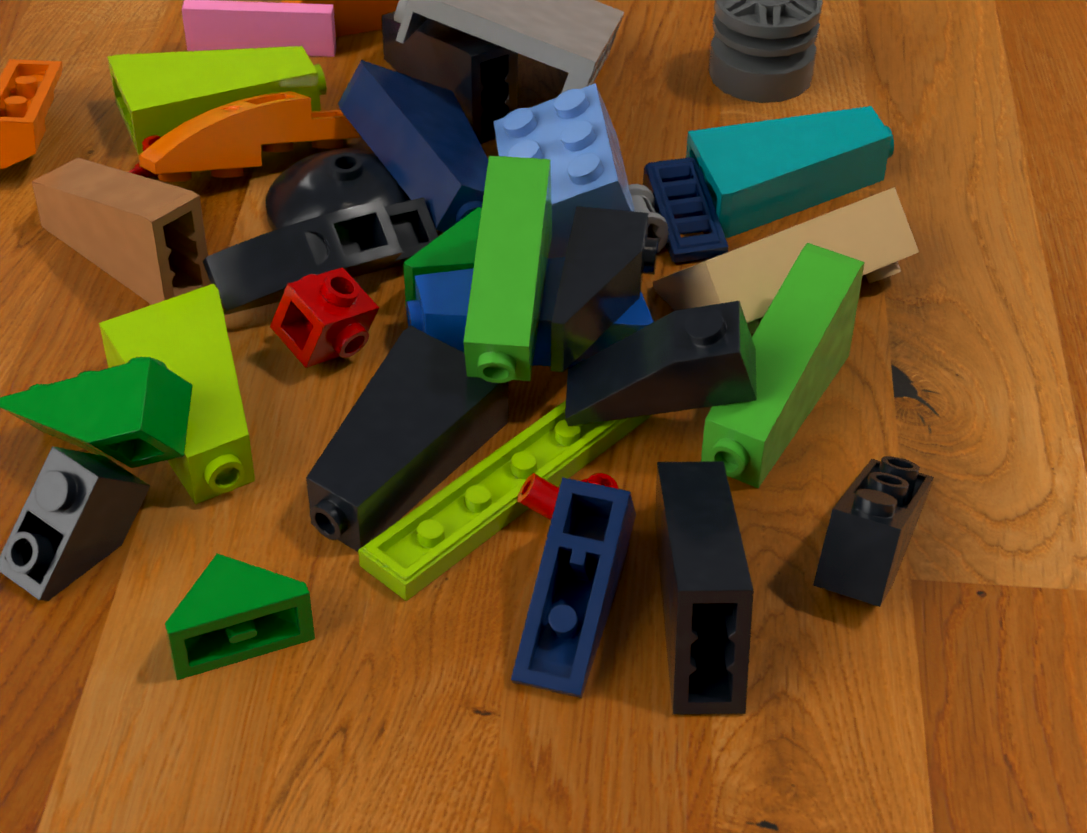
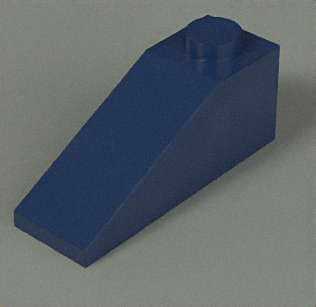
M562 477L511 676L513 683L582 698L618 589L636 518V511L630 491Z

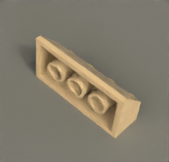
M893 187L678 271L652 283L656 293L673 310L740 301L750 334L755 333L760 324L759 318L764 317L801 250L807 243L865 262L863 275H866L868 283H873L901 272L898 261L918 253L919 250L896 189Z

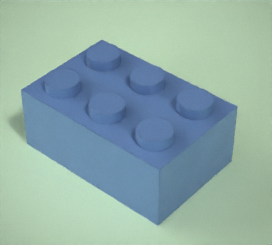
M596 83L581 89L567 90L557 98L530 108L516 109L504 118L493 121L499 156L551 159L552 238L549 258L566 256L576 206L635 212L617 133Z

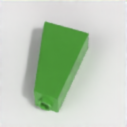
M489 155L463 342L467 377H479L492 383H506L511 380H531L552 238L551 159Z
M810 243L803 247L752 336L756 349L757 400L712 406L705 418L701 461H724L728 477L756 488L760 487L849 357L865 262Z

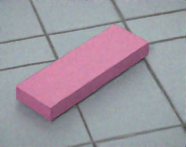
M184 0L181 8L187 51L303 46L308 56L335 57L337 46L333 4Z

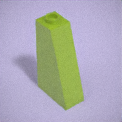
M303 46L119 54L107 57L115 102L138 155L143 152L142 142L145 138L153 135L162 137L182 123L225 104L263 94L292 91L311 97V111H321L320 95L326 94L327 91L322 67L320 64L313 65Z
M213 283L100 322L108 368L126 364L132 358L151 357L162 361L169 370L193 385L184 456L167 461L195 505L254 482L255 475L249 432L220 294L215 284Z

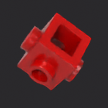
M341 267L318 275L309 274L298 281L288 283L270 328L302 365L308 368L340 356L348 358L359 352L369 339L368 331L379 310V306L351 275Z

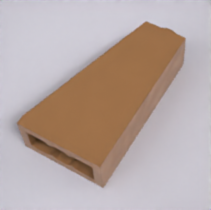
M76 158L32 181L41 226L151 305L211 284L202 262L208 256L200 196L195 192L81 158Z

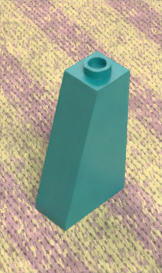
M872 106L688 131L686 158L693 157L696 159L705 178L725 238H730L883 181L887 159L894 152V138L891 129L883 124Z

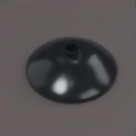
M340 148L307 156L280 174L268 190L266 214L268 223L274 231L320 215L377 200H383L384 205L387 206L411 199L371 149Z

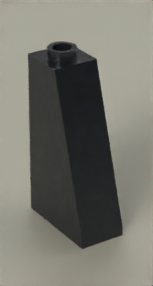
M395 11L381 15L384 59L401 74L453 91L480 144L495 140L496 135L493 121L504 118L510 112L518 109V53L429 18L404 43L396 41L401 23L394 21Z
M410 325L401 333L306 477L311 524L326 538L339 540L358 552L360 548L399 521L509 422V382L492 383L479 377H467L465 353Z
M724 461L657 462L655 526L673 714H746L754 589Z

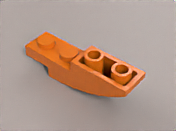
M292 91L263 94L211 109L182 123L139 155V164L144 169L158 174V180L165 182L188 181L192 179L191 172L211 170V176L240 177L244 175V168L262 166L261 148L262 151L288 152L294 150V142L312 141V147L340 148L344 146L343 139L361 138V136L341 110L311 111V97Z

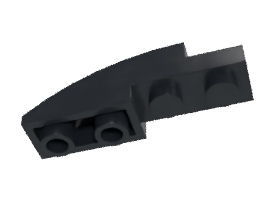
M424 198L387 206L384 205L383 200H377L320 215L262 234L207 256L202 262L210 283H214L219 290L223 313L228 315L280 302L288 283L298 281L309 274L318 275L343 267L353 278L402 266L406 260L439 236Z

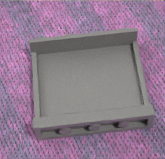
M399 0L394 14V21L401 23L396 41L404 43L429 18L568 72L562 90L563 93L570 89L587 87L595 82L609 56L624 12L595 0Z

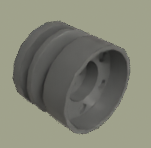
M715 0L714 10L716 13L712 25L715 34L711 42L709 74L712 82L724 93L746 101L759 103L783 102L800 96L810 87L813 78L817 50L814 42H816L819 32V19L823 1Z

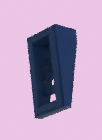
M689 157L646 164L644 167L643 185L652 191L655 198V212L664 217L668 224L670 235H668L666 249L673 263L711 259L727 253L728 244L705 178L696 159ZM703 232L702 235L687 236V237H681V236H680V235H684V234H692V233Z

